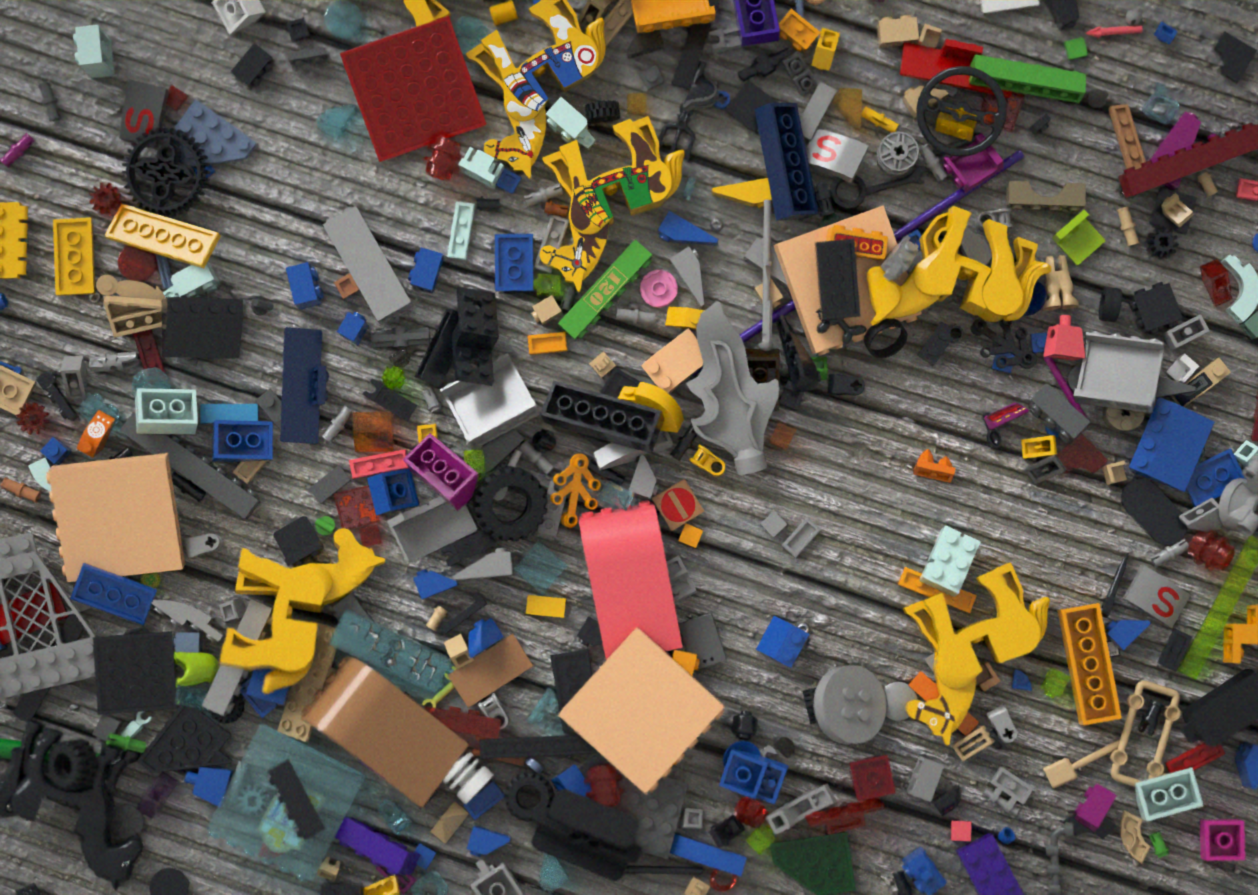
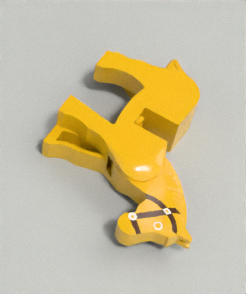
M1011 562L976 577L977 582L992 595L996 604L997 618L981 620L954 632L943 593L936 594L903 608L904 613L916 622L920 632L934 649L933 672L939 692L937 699H930L924 703L916 699L909 700L906 703L905 711L910 718L927 724L933 735L942 737L945 745L950 744L951 733L958 728L965 718L974 697L976 676L982 672L971 644L985 640L995 663H1002L1033 651L1045 634L1050 599L1045 596L1033 601L1029 606L1028 612L1024 605L1023 588Z

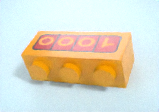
M834 225V228L828 229L826 241L854 239L856 257L879 261L885 260L888 236H883V232L871 231V234L864 233V229L853 228L851 231L845 230V226Z

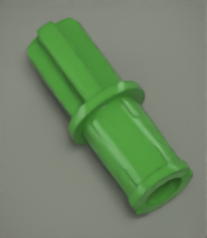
M109 733L107 737L115 741L107 740L106 745L122 748L123 751L131 750L144 753L146 749V742L132 739L128 735L124 737Z

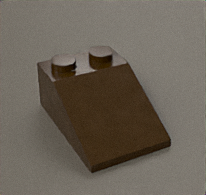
M745 349L750 376L758 384L767 383L774 379H777L779 383L780 349H771L769 351ZM779 396L773 411H779Z

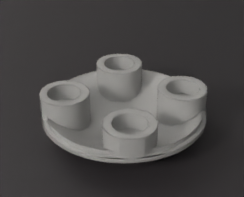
M893 682L883 688L886 698L885 716L896 721L909 718L905 711V706L909 700H917L915 691L903 682Z

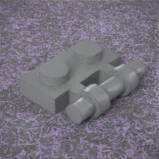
M1000 766L990 781L996 788L994 791L986 788L983 794L988 797L989 801L992 803L996 802L1003 807L1004 811L1016 816L1019 809L1014 804L1018 801L1024 805L1034 788ZM1002 791L1011 796L1008 801L999 796Z

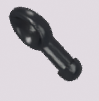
M985 412L982 415V419L987 429L986 439L991 447L997 449L1001 445V436L995 428L989 430L984 417L990 413Z

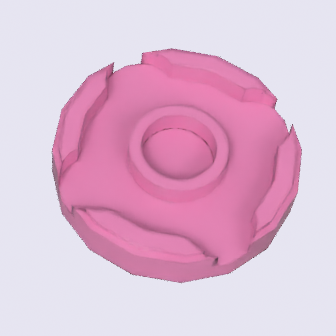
M657 269L650 271L643 277L640 284V293L642 299L648 305L662 308L671 304L677 296L678 285L671 273Z

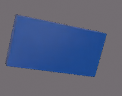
M83 563L70 599L144 626L157 589Z

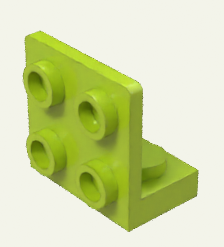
M1085 210L1080 212L1052 237L1056 244L1077 266L1105 242V239L1086 219L1089 214Z

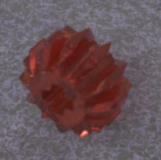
M101 182L100 188L93 186L96 192L89 193L93 197V199L89 200V203L94 205L92 209L95 211L99 210V213L102 215L105 211L110 215L111 209L118 211L115 205L122 204L118 200L122 197L121 193H117L118 188L116 186L112 187V184L109 182L106 186ZM106 195H107V196L109 197V199H108V201L105 200V202H104V201L102 200V198H103V197H106Z
M36 402L32 406L30 403H26V409L19 408L22 414H16V417L21 419L16 424L21 426L20 430L22 432L27 430L29 435H32L33 431L35 434H40L39 428L45 430L46 427L43 424L49 423L48 419H44L49 413L43 412L45 407L42 405L38 407ZM30 416H32V417L35 416V417H36L35 421H33V420L30 421V420H29Z
M741 797L733 812L735 818L740 820V823H744L752 828H760L768 813L766 807L761 805V802L750 797Z

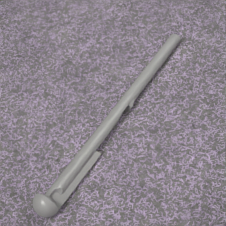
M764 200L762 343L758 344L759 348L763 351H769L773 347L772 300H770V268L772 266L771 200Z

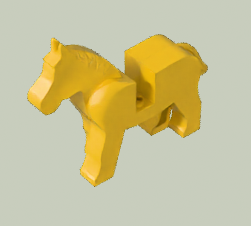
M345 528L337 530L334 534V545L338 549V563L336 564L310 563L295 568H286L269 559L259 558L248 549L242 548L235 593L277 595L272 617V639L252 640L242 636L235 629L228 628L226 640L223 644L220 666L249 671L263 668L273 670L267 673L264 678L262 689L264 694H269L277 689L297 683L306 675L313 664L317 624L291 620L292 608L320 613L325 605L343 599L362 585L375 567L385 563V558L375 556L372 548L368 549L361 546L352 532Z

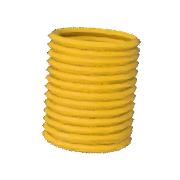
M513 0L489 7L495 27L506 22L510 23L516 19L518 20Z

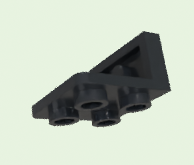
M306 516L298 518L273 534L286 558L284 561L288 567H298L304 563V559L308 557L312 559L321 554L320 550L324 549L323 544Z

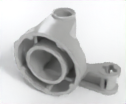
M1253 456L1249 466L1242 470L1246 479L1238 478L1232 480L1225 487L1219 502V517L1222 525L1227 530L1240 532L1245 536H1251L1258 527V456Z

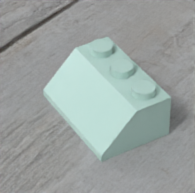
M1192 768L1135 783L1136 801L1141 818L1144 821L1203 806Z

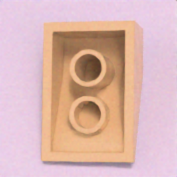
M690 328L641 365L654 383L668 394H671L703 367V359L697 337Z

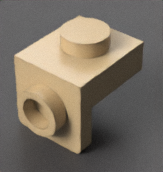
M1176 193L1171 197H1167L1162 204L1163 214L1179 228L1193 216V211L1179 200V195Z

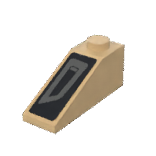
M1218 357L1184 383L1196 387L1197 392L1170 397L1176 404L1186 407L1225 378L1231 371Z

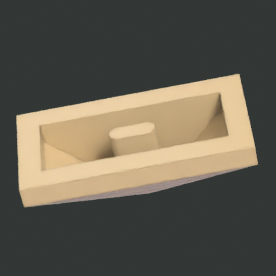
M454 801L430 832L446 844L469 815V812Z

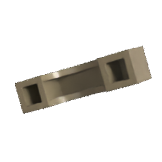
M1009 181L1006 184V207H1011V210H1023L1024 207L1030 208L1031 211H1041L1042 208H1049V211L1058 212L1061 209H1068V212H1080V209L1085 207L1086 183H1066L1061 192L1053 197L1038 195L1032 190L1029 181Z

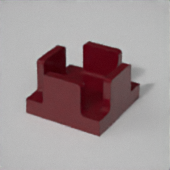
M888 755L871 756L849 762L850 776L857 801L896 793Z

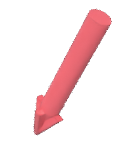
M1142 25L1101 28L1099 26L1087 31L1085 34L1100 38V36L1142 33Z

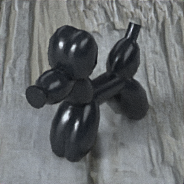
M819 308L816 311V313H818V318L821 320V312ZM844 318L821 320L822 322L817 326V332L822 334L829 329L830 325L838 324L844 331L842 336L843 349L850 343L852 336L863 334L867 330L863 325L850 327Z

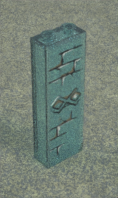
M346 607L328 641L329 645L435 694L436 690L439 691L444 682L442 677L444 673L450 671L452 666L449 656Z

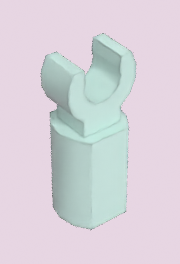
M145 711L138 712L137 719H133L120 735L124 737L128 735L133 739L143 729V724L149 723L153 717L149 716L144 720L142 714Z

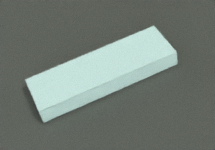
M456 201L447 258L467 260L475 204Z

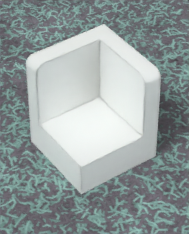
M1184 353L1178 357L1166 373L1173 380L1185 383L1199 365Z

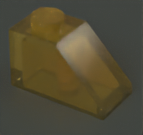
M839 88L838 93L834 94V105H837V111L855 130H859L861 127L862 89Z

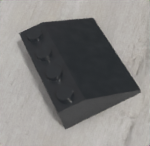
M166 297L161 300L162 357L239 359L243 325V299Z

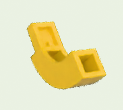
M640 382L638 387L624 386L618 399L661 410L664 422L660 431L678 433L684 421L682 410L676 400L666 391L655 385Z

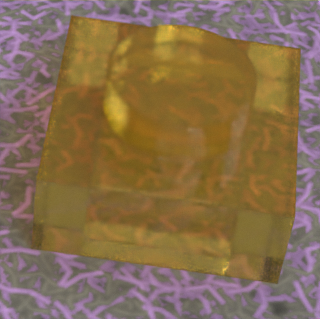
M627 93V113H646V93Z

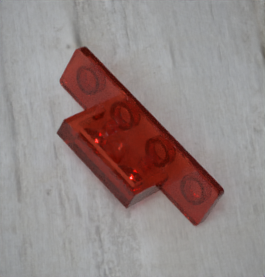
M428 706L424 708L451 731L496 739L499 736L501 720L479 715L480 711L468 709V712H462L460 707L449 706V709Z
M871 798L858 803L851 802L846 806L831 807L829 810L812 812L805 816V820L810 827L825 824L827 834L831 835L865 826L864 814L883 810L884 804L879 798Z

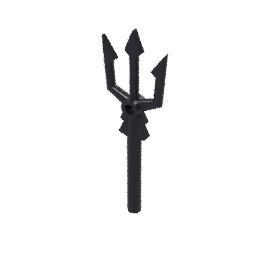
M699 61L691 87L696 79L704 73L706 62ZM679 106L680 114H677L678 121L664 124L658 138L659 147L664 144L662 140L667 129L678 128L671 150L667 152V155L675 152L683 130L690 136L688 147L684 150L689 163L695 133L687 124L695 111L685 112L683 111V106Z

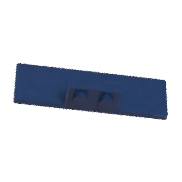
M284 328L281 442L318 444L320 406L324 405L328 399L326 382L329 379L326 366H321L322 330Z

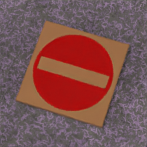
M685 479L652 498L671 531L705 512Z

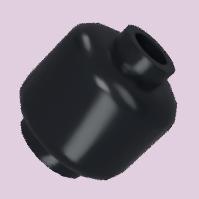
M741 711L740 714H736L733 717L731 730L736 735L735 738L751 740V737H754L757 733L758 719L752 716L750 711Z

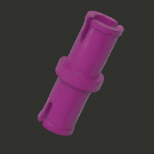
M26 132L16 144L13 143L11 145V149L0 158V161L9 168L20 156L24 155V152L35 142V139Z

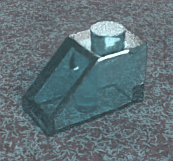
M354 104L327 109L325 113H321L318 116L316 126L320 131L338 141L358 112V109Z
M544 853L539 875L541 880L538 882L544 891L548 890L551 893L567 883L570 878L557 858Z

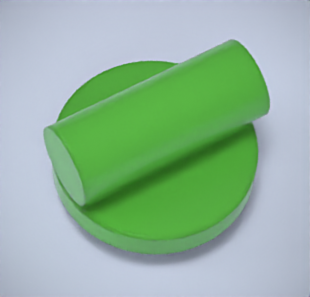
M328 516L318 518L315 522L316 529L321 535H330L335 530V522Z

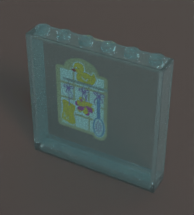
M260 723L206 830L209 831L208 835L213 838L219 839V837L226 839V844L234 848L237 845L244 848L243 852L254 857L257 854L262 857L261 861L272 865V863L279 865L278 869L287 874L290 871L297 874L296 878L303 882H307V880L312 881L366 775ZM289 759L325 827L324 831L305 841L302 837H297L293 829L296 827L293 820L289 821L284 812L287 810L285 803L280 804L275 795L278 792L276 786H271L266 778L269 775L267 770Z

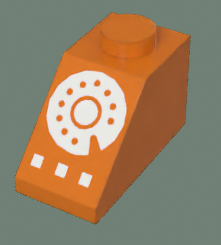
M98 410L82 433L76 449L94 458L104 449L115 418Z

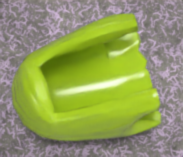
M174 652V663L184 670V676L177 679L176 688L197 685L207 681L210 684L213 683L220 668V663L215 656L200 652Z

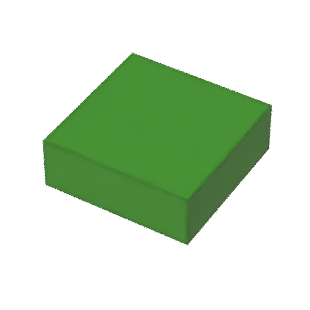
M1084 37L1064 42L1068 61L1088 56Z

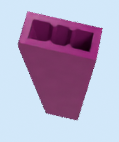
M1185 111L1149 160H1152V163L1158 161L1157 157L1169 154V157L1175 155L1174 151L1184 147L1186 150L1192 149L1191 145L1195 142L1201 124L1198 117L1191 112ZM1182 178L1163 185L1174 191L1179 187Z

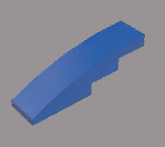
M675 834L670 850L671 854L738 876L742 875L747 858Z

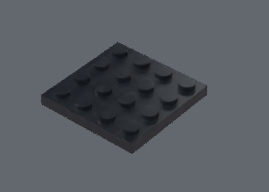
M172 631L93 637L98 715L177 709Z

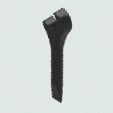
M921 166L905 177L867 187L866 196L905 184L923 185L924 181L921 179V174L923 172L930 174L931 170Z
M1129 553L1125 554L1117 568L1109 592L1101 606L1103 608L1101 612L1102 617L1108 618L1112 610L1118 587L1126 569Z

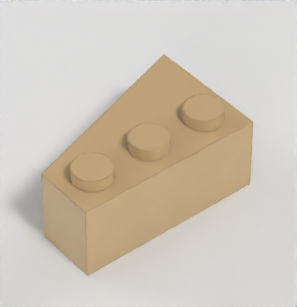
M105 296L103 303L114 337L162 327L161 300Z

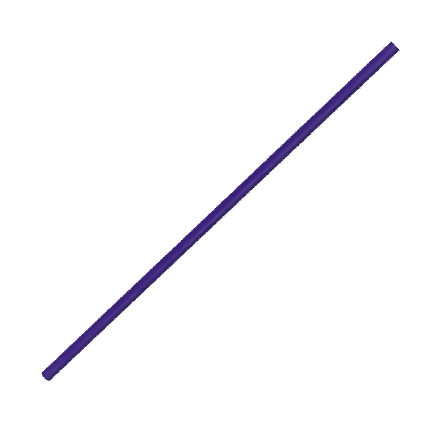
M1020 150L1016 151L1003 160L1004 169L967 193L962 188L895 231L896 242L1023 159V153ZM793 299L772 313V324L778 321L780 315L786 316L796 309ZM762 320L740 334L743 343L762 331ZM703 367L694 373L692 377L701 372Z

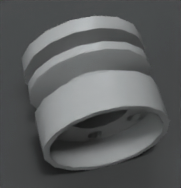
M900 131L890 133L884 137L877 149L875 157L877 166L887 176L899 177L907 174L918 159V144L908 133ZM897 149L901 150L899 156L896 155Z

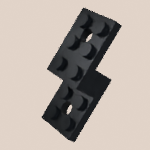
M458 287L456 294L459 321L452 333L455 381L492 386L494 383L492 350L499 338L495 293Z

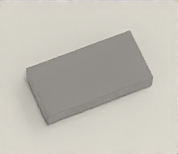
M806 517L781 546L796 558L821 529Z

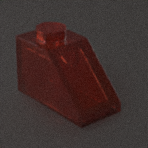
M1215 259L1200 266L1202 281L1213 305L1216 307L1232 300L1228 270L1220 261Z

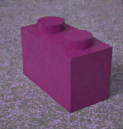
M1098 783L1093 788L1091 786L1088 787L1084 794L1086 797L1084 803L1080 802L1074 811L1077 813L1074 819L1094 832L1101 824L1117 796Z

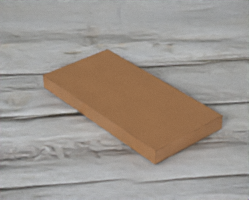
M511 634L473 658L474 661L456 669L447 676L469 708L533 667V664L515 636Z

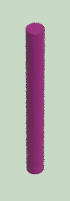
M1049 357L1043 358L1069 403L1087 418L1080 404L1075 403L1074 394L1054 360Z

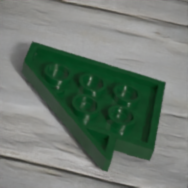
M846 831L770 843L773 864L815 895H837V893L856 890Z

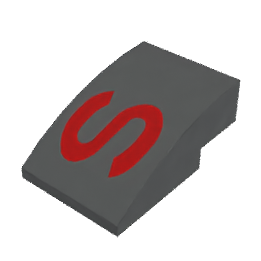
M129 79L121 118L120 139L138 143L136 138L141 137L143 139V133L149 135V130L162 129L166 114L165 106L169 95L167 88ZM159 140L150 143L148 146L157 148Z

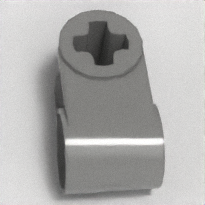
M1004 208L982 212L975 219V227L980 231H984L981 217H985L1008 226L1007 230L1012 229L1013 224L1010 221L1011 209Z
M206 534L184 539L188 559L218 551L223 547V539L217 534ZM212 539H215L216 543H214L213 546L210 545L209 542H211Z
M494 692L484 701L477 702L495 729H505L509 725L510 719ZM499 715L505 718V724L501 727L495 723V719Z
M1004 705L986 713L991 726L1003 743L1008 744L1016 739L1017 730ZM1005 729L1008 732H1012V735L1010 736L1011 739H1009L1008 737H1003Z

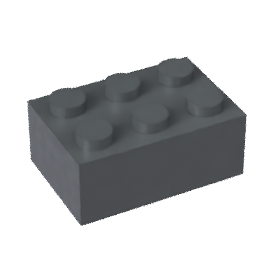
M1048 383L1033 396L1028 406L1030 413L1036 418L1040 417L1045 421L1043 424L1052 431L1054 429L1059 433V439L1065 444L1069 443L1072 445L1090 423L1086 417Z

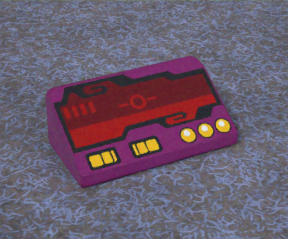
M1012 403L985 416L984 419L989 430H992L1028 413V408L1019 403Z

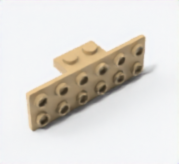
M311 621V623L317 624L313 664L306 675L290 688L278 728L279 733L304 742L309 741L313 726L300 719L302 716L301 712L305 706L313 702L315 693L326 685L327 677L331 673L334 674L338 669L331 666L342 633L340 629L315 621Z

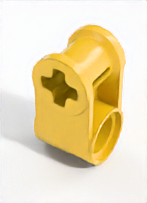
M699 444V449L692 458H689V461L714 477L722 476L725 472L724 462ZM714 463H719L722 465V470L715 473L712 471L711 466Z

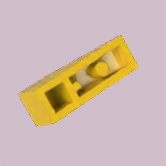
M768 178L712 188V195L752 207L758 206L759 209L764 208V200H771L772 203Z

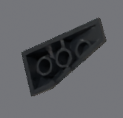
M780 315L776 325L793 391L814 390L821 381L820 371L816 369L814 361L784 315Z

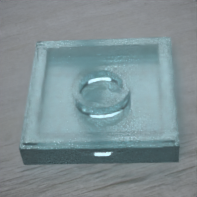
M538 541L513 570L543 595L568 565Z

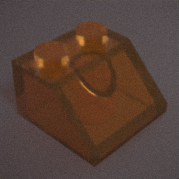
M353 412L355 452H394V414L392 412Z

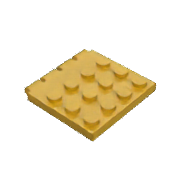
M0 202V279H20V275H26L27 261H21V258H27V242H21V239H27L28 224L22 223V220H28V206H22L20 202Z

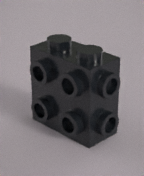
M1156 283L1152 285L1153 289L1147 291L1145 288L1134 291V295L1130 297L1129 306L1131 311L1135 312L1137 317L1135 322L1137 328L1142 333L1149 332V335L1160 331V327L1167 326L1168 329L1177 326V321L1183 319L1170 283Z

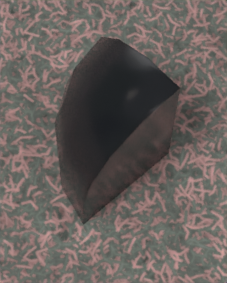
M959 785L932 799L941 816L946 815L958 806L962 793Z

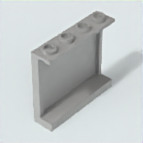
M1097 331L1092 333L1086 332L1085 358L1082 360L1077 389L1075 388L1074 391L1075 403L1153 413L1165 350L1164 342L1158 339L1144 340L1136 336L1128 338L1122 337L1119 334L1105 335Z
M508 353L498 356L492 361L494 383L492 386L455 381L440 389L472 450L541 414Z

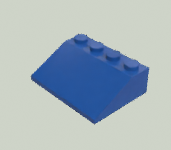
M1159 397L1129 465L1130 472L1185 493L1215 422L1183 406Z

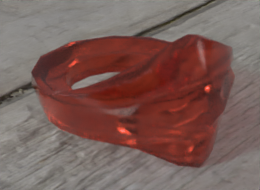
M714 869L710 876V886L719 892L730 890L737 881V875L732 874L731 882L720 886L715 878L721 870Z

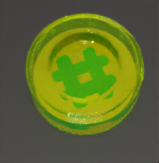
M158 572L146 573L141 575L140 581L141 584L157 588L161 583V577Z

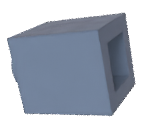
M177 632L176 636L173 637V648H176V652H202L203 633Z

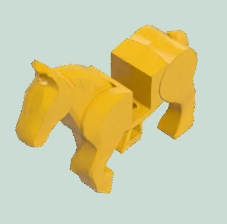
M952 206L948 209V212L938 215L921 236L922 260L909 272L902 286H899L892 280L888 281L883 276L885 271L880 266H875L868 270L866 279L870 302L876 314L870 324L874 326L884 319L911 316L926 309L936 301H943L952 294L957 278L969 280L960 309L974 316L978 315L988 322H997L1003 319L1004 321L1018 320L1029 308L1036 281L1042 275L1050 273L1051 266L1044 262L1035 261L1038 244L1021 237L1013 240L1017 258L1014 265V258L1007 237L1008 226L990 219L983 222V228L992 252L991 268L976 260L958 254L964 230L972 213ZM946 234L940 244L938 241L939 235Z

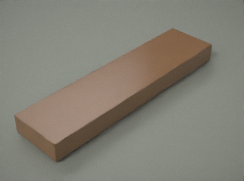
M1129 105L1110 106L1108 109L1126 169L1133 166L1135 169L1141 168L1140 164L1146 162Z

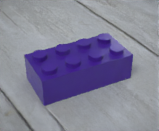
M732 0L741 47L779 41L780 29L774 0Z
M988 833L955 850L978 895H1024L992 834Z

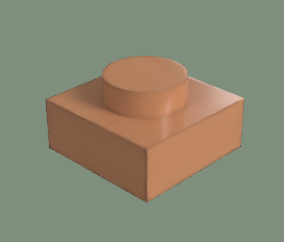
M350 273L334 282L344 300L360 291Z

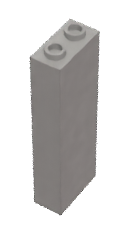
M356 206L348 207L339 216L327 219L323 226L379 324L382 325L414 307Z

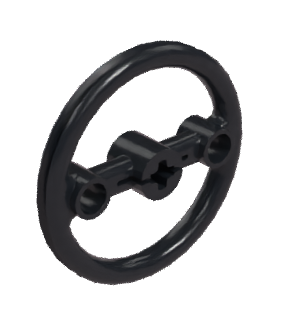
M967 66L948 68L932 77L921 91L916 108L917 122L926 141L938 151L957 157L975 155L991 146L1002 132L1007 115L1005 96L997 82L982 70ZM955 75L973 76L990 87L997 100L998 112L976 110L971 108L966 102L954 104L943 101L937 96H932L931 91L938 83L948 77ZM930 99L938 101L939 106L937 109L929 107ZM963 106L964 111L971 114H963L960 117L956 109H960ZM925 111H939L950 114L959 122L967 119L976 121L992 128V132L985 140L967 148L951 147L940 142L931 133L926 123ZM986 114L994 116L995 121L993 124L985 123L984 116Z

